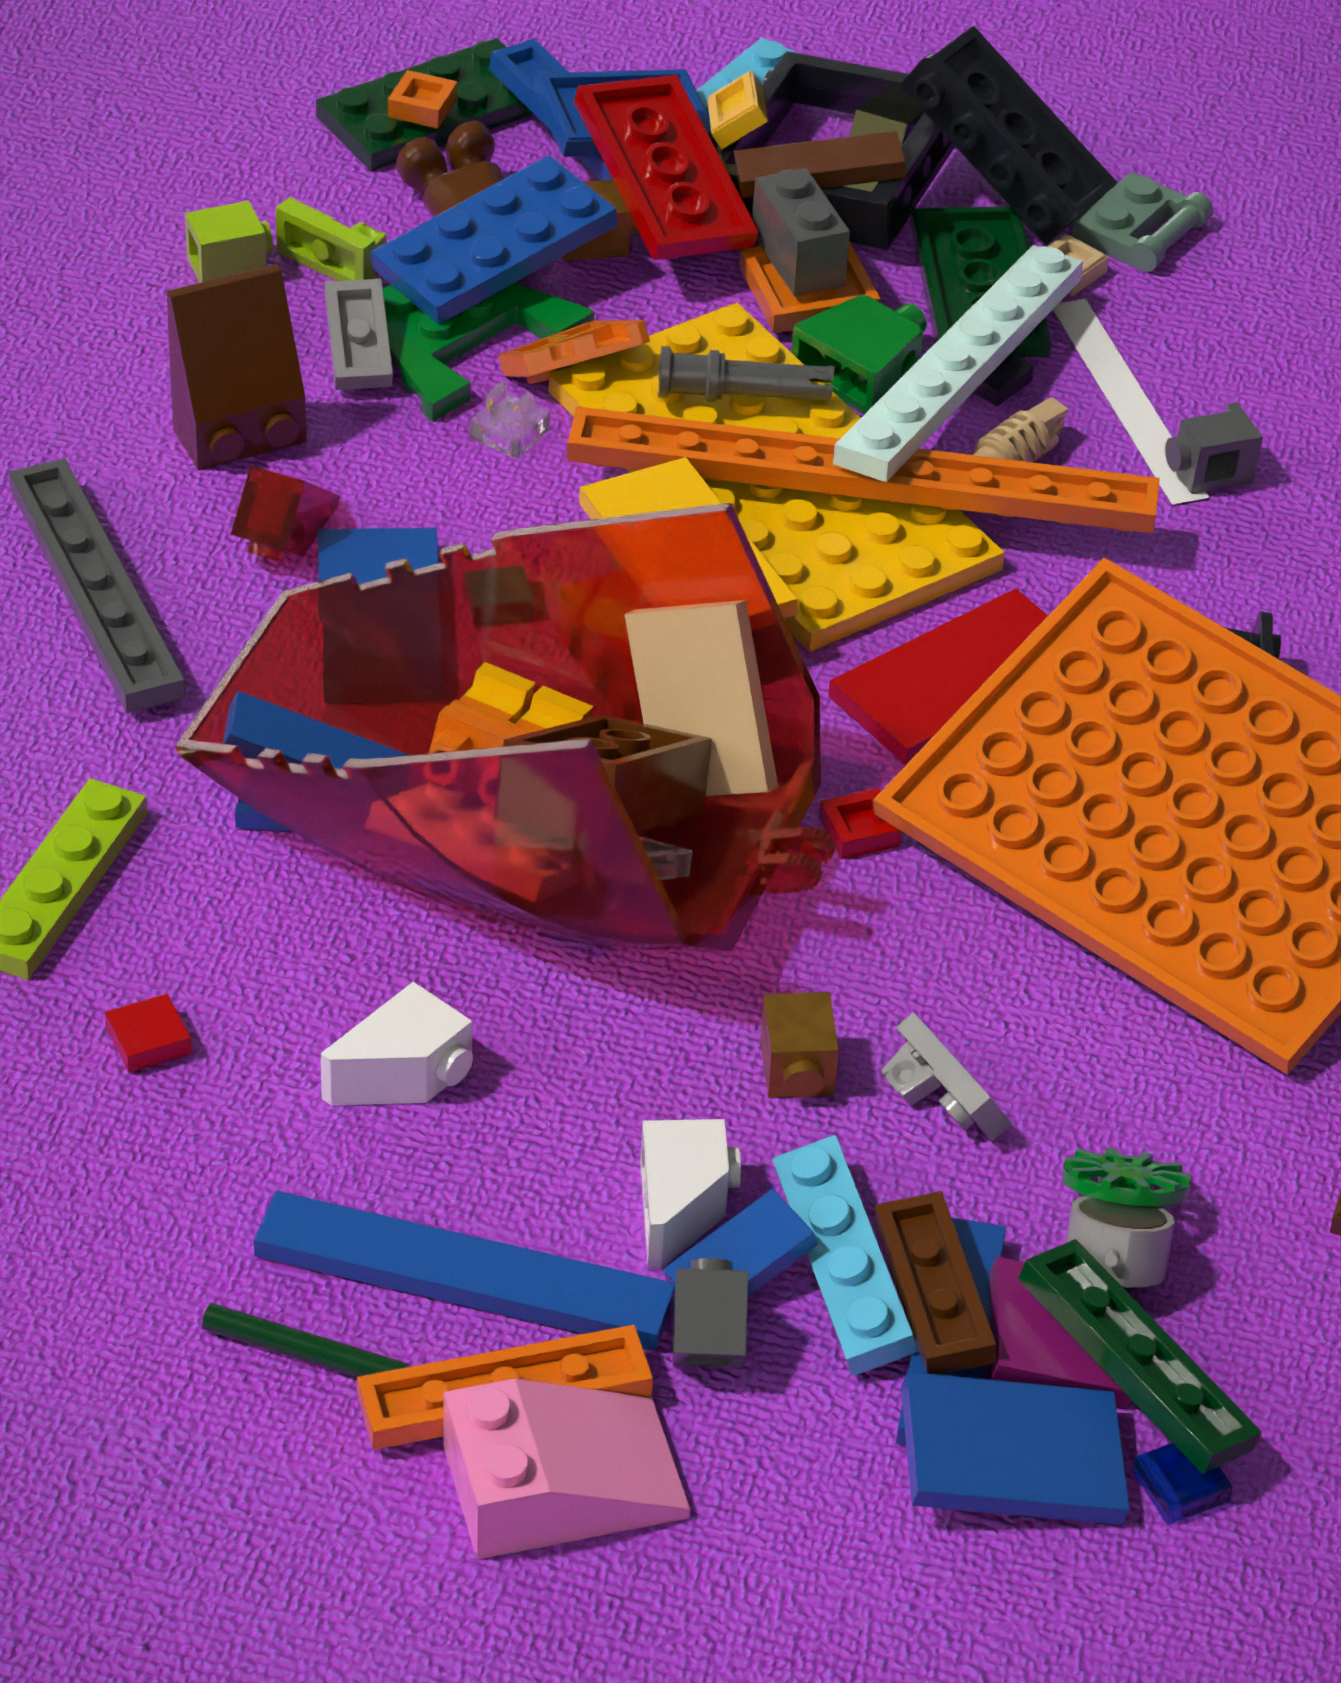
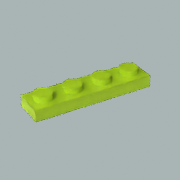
M92 778L88 779L0 899L1 972L26 980L31 978L146 817L147 799L145 795Z

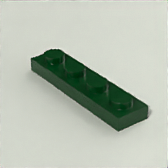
M1077 1239L1026 1259L1018 1280L1202 1474L1253 1451L1262 1431Z

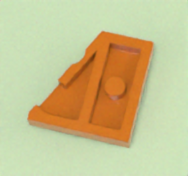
M593 320L500 353L498 358L504 376L526 377L527 384H534L551 379L550 374L558 371L559 368L649 343L650 339L644 320Z

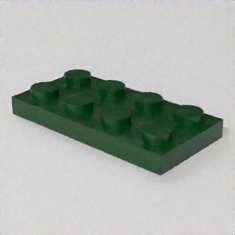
M497 38L480 41L471 47L444 56L434 57L427 62L401 71L390 72L375 80L354 87H347L337 93L316 99V118L371 172L396 163V159L404 146L417 138L427 137L432 139L440 148L447 145L452 132L466 122L477 121L483 123L490 130L533 115L534 113L489 70L491 53L506 48ZM407 70L457 81V101L439 128L388 117V98Z

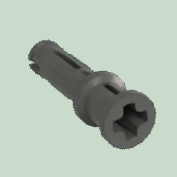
M661 346L658 398H667L669 393L704 395L706 401L716 402V399H722V394H737L831 403L833 385L811 384L810 382L831 384V380H834V366L827 365V367L726 360L725 353H720L719 350L710 349L707 355L673 353L670 346Z

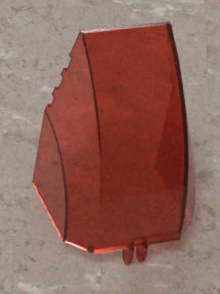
M731 503L512 529L493 534L491 543L494 549L471 555L465 542L442 548L440 557L443 562L412 570L407 558L387 563L385 571L388 577L359 585L353 573H348L282 591L175 745L181 758L259 813L315 845L385 881L451 908L526 931L594 945L662 952L732 951L764 891L771 894L801 892L802 889L806 892L808 889L813 890L823 873L820 870L821 864H826L828 860H831L836 848L834 844L835 839H832L831 834L826 833V830H821L819 827L813 828L812 826L810 829L799 827L821 786L820 695ZM746 600L778 787L769 792L706 796L704 813L679 820V825L675 828L655 827L648 829L647 836L639 838L591 739L429 754L439 712L446 705L449 706L455 699L460 700L473 686L476 671L484 662L536 682L532 698L542 686H545L594 706L591 717L603 714L644 723L624 614L636 609ZM237 691L403 752L409 756L377 759L350 758L343 765L344 769H338L333 767L327 755L308 753L301 761L302 764L287 763L281 750L266 748L257 756L259 760L245 758L237 745L223 744L229 706Z

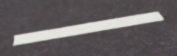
M1081 299L1058 303L1053 312L1156 478H1160L1159 484L1171 504L1210 498L1206 491L1190 493L1178 474L1169 468L1165 456V444L1167 439L1172 436L1087 300Z

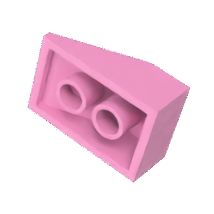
M509 1379L444 1392L443 1447L477 1560L690 1518V1507L651 1397L521 1379Z

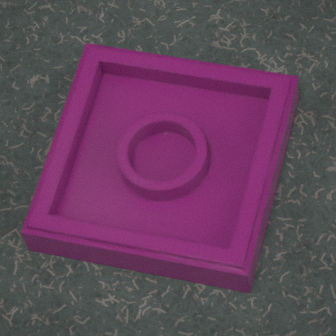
M997 1256L990 1270V1328L996 1343L997 1363L991 1364V1380L1111 1391L1115 1394L1116 1406L1127 1408L1131 1398L1018 1280L1025 1262ZM1123 1287L1131 1295L1130 1287Z

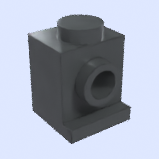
M1238 402L1227 404L1226 412L1182 419L1177 437L1168 438L1166 441V461L1169 468L1178 474L1190 493L1253 483L1263 436Z

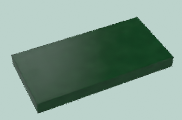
M1011 206L915 208L911 214L910 227L935 343L1029 250L1022 218ZM1046 317L1011 353L1020 358L1050 357L1051 337Z

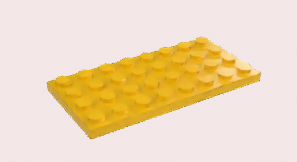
M738 302L649 335V343L579 362L550 374L551 379H549L548 392L573 417L578 406L839 439L861 419L834 392L831 403L737 394H722V399H716V402L706 401L704 395L669 393L667 398H658L661 346H670L673 353L707 355L711 349L725 353L726 360L804 365ZM810 382L811 384L825 385L824 383ZM625 468L629 473L638 471L635 469ZM703 478L796 596V615L778 621L809 652L1003 570L1005 552L958 509L946 510L934 506L902 502L889 503L877 499L826 495L821 492L789 488H769L763 485L724 480L712 481Z

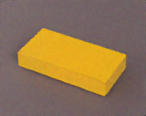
M753 71L751 73L747 72L708 96L711 134L721 149L768 122L763 87Z

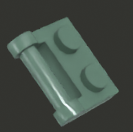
M1130 172L1074 221L1072 237L1107 256L1138 270L1149 272L1164 261L1165 251L1191 228H1200L1212 217L1213 205L1208 197L1202 193L1192 192L1186 196L1156 183L1149 177ZM1165 217L1170 218L1151 236L1146 235Z

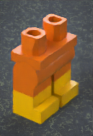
M484 662L476 671L473 686L460 700L455 699L449 706L446 705L439 712L425 766L428 775L445 782L457 779L481 789L486 799L498 803L504 739L590 718L594 706L545 686H542L532 698L536 682Z

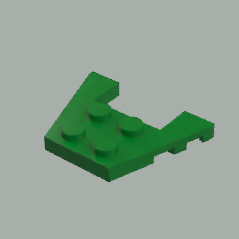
M513 283L438 325L395 287L389 285L383 288L391 360H393L401 372V382L409 393L415 392L421 400V411L432 422L470 401L471 382L446 366L447 362L515 324L520 325L539 339H543L594 320V311L587 307L518 283Z

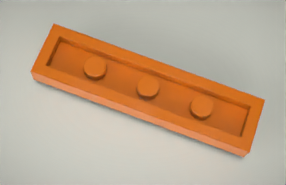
M635 1325L357 1377V1397L372 1449L377 1450L443 1437L444 1392L509 1379L529 1380L652 1397L653 1377Z

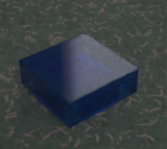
M1173 1443L1137 1455L1134 1458L1132 1472L1167 1525L1231 1501L1233 1485L1222 1469L1218 1467L1202 1474Z

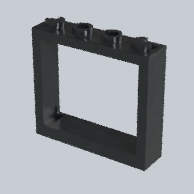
M786 51L774 70L767 72L762 87L768 122L723 149L719 146L716 151L752 218L754 197L742 198L735 170L734 151L765 147L795 103L855 114L856 110L915 126L901 147L905 159L906 178L879 181L873 191L846 186L821 189L849 229V241L851 243L889 250L955 146L899 86L908 75L907 73Z

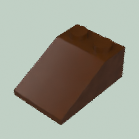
M278 264L168 290L167 312L173 430L197 470L305 443L306 398L282 270Z

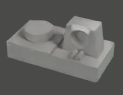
M381 279L325 282L324 297L335 390L392 387L393 371Z
M914 1012L896 1027L907 1042L884 1066L881 1072L895 1091L909 1105L915 1104L940 1086H943L948 1093L938 1101L964 1131L975 1123L989 1140L993 1142L1012 1125L993 1099Z

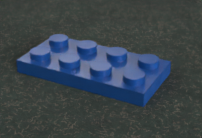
M547 155L371 251L372 268L440 325L618 226L617 211L613 205L554 158Z

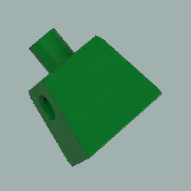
M859 295L793 326L792 354L804 365L834 366V380H831V384H824L833 385V392L841 400L865 415L921 358L923 332L927 325L926 318L923 312L912 303H906L894 311L870 296Z

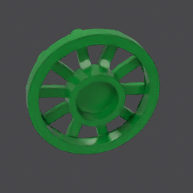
M1106 1148L1105 1154H1095L1084 1149L1075 1150L1074 1157H1065L1061 1177L1066 1186L1080 1194L1117 1204L1146 1207L1170 1206L1182 1203L1189 1198L1191 1174L1182 1172V1164L1153 1161L1154 1154L1143 1152L1137 1157L1121 1155L1116 1148ZM1087 1177H1099L1098 1182H1096ZM1153 1184L1165 1189L1153 1190Z

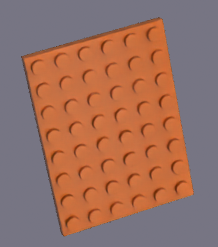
M1105 557L873 799L875 815L1287 1075L1341 1014V696Z

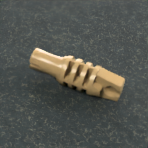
M1050 397L1028 411L1020 410L999 424L998 427L992 429L988 434L981 437L975 445L973 455L1035 463L1058 444V435L1063 430L1064 418L1067 417L1069 409L1055 398Z

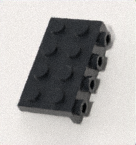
M974 25L937 53H931L924 57L899 84L1046 246L1118 184L1113 176Z

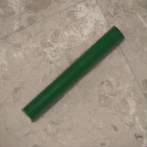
M215 1303L208 1305L202 1320L203 1330L354 1377L410 1367L409 1363Z

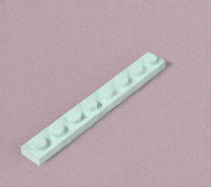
M1033 245L835 444L833 465L887 482L1081 281L1083 261L1064 255L1061 250L1054 247H1038Z

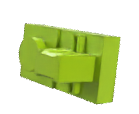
M291 197L276 207V242L278 253L336 281L376 279V271L372 268L370 252L387 243L386 233L367 226L363 222L349 228L333 220V217Z

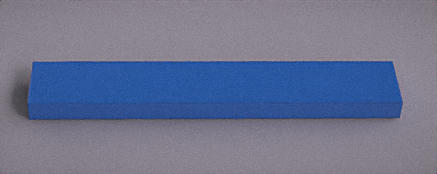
M277 1190L254 1238V1257L582 1334L635 1325L642 1348L655 1351L658 1348L675 1298V1283Z

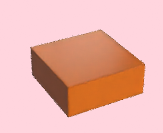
M407 70L388 98V117L439 128L457 101V81Z

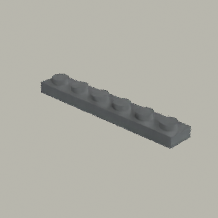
M63 458L9 471L10 491L126 713L185 698L184 678L66 459Z

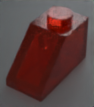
M250 465L230 535L249 541L247 553L281 562L284 552L304 557L317 538L318 529L324 528L337 509L341 496L307 481Z

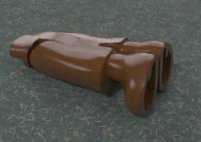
M477 121L466 122L452 132L446 146V159L437 143L427 137L417 138L407 143L396 159V169L404 184L424 194V206L433 217L505 179L500 166L491 162L496 145L494 137L483 123Z

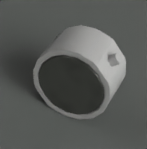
M1083 1196L1078 1197L1072 1202L1065 1243L1077 1239L1122 1287H1149L1160 1284L1166 1278L1175 1222L1173 1216L1161 1207L1124 1205Z

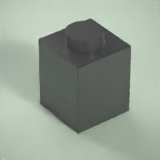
M717 1258L694 1259L691 1261L690 1269L677 1268L672 1365L743 1368L746 1357L748 1271L733 1270L732 1261Z

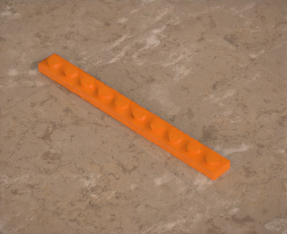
M578 406L576 407L567 442V461L587 463L599 467L611 466L642 470L686 457L702 478L712 481L724 480L763 485L769 488H789L821 492L826 495L877 499L889 503L902 502L934 506L946 510L958 509L997 514L1003 517H1023L1055 521L1061 524H1079L1111 528L1123 532L1136 531L1152 534L1154 532L1160 478L920 448L887 482L833 465L835 444L840 440L839 438Z

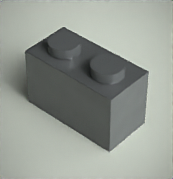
M807 168L784 170L778 174L755 178L752 220L759 231L756 240L793 296L845 286L850 231Z

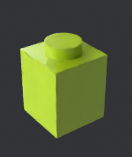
M249 201L185 213L187 259L199 283L267 266L266 254L273 253L274 249L271 229L266 220L259 221Z

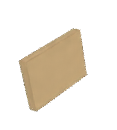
M746 600L636 609L624 614L644 724L712 738L706 796L769 792L778 787Z

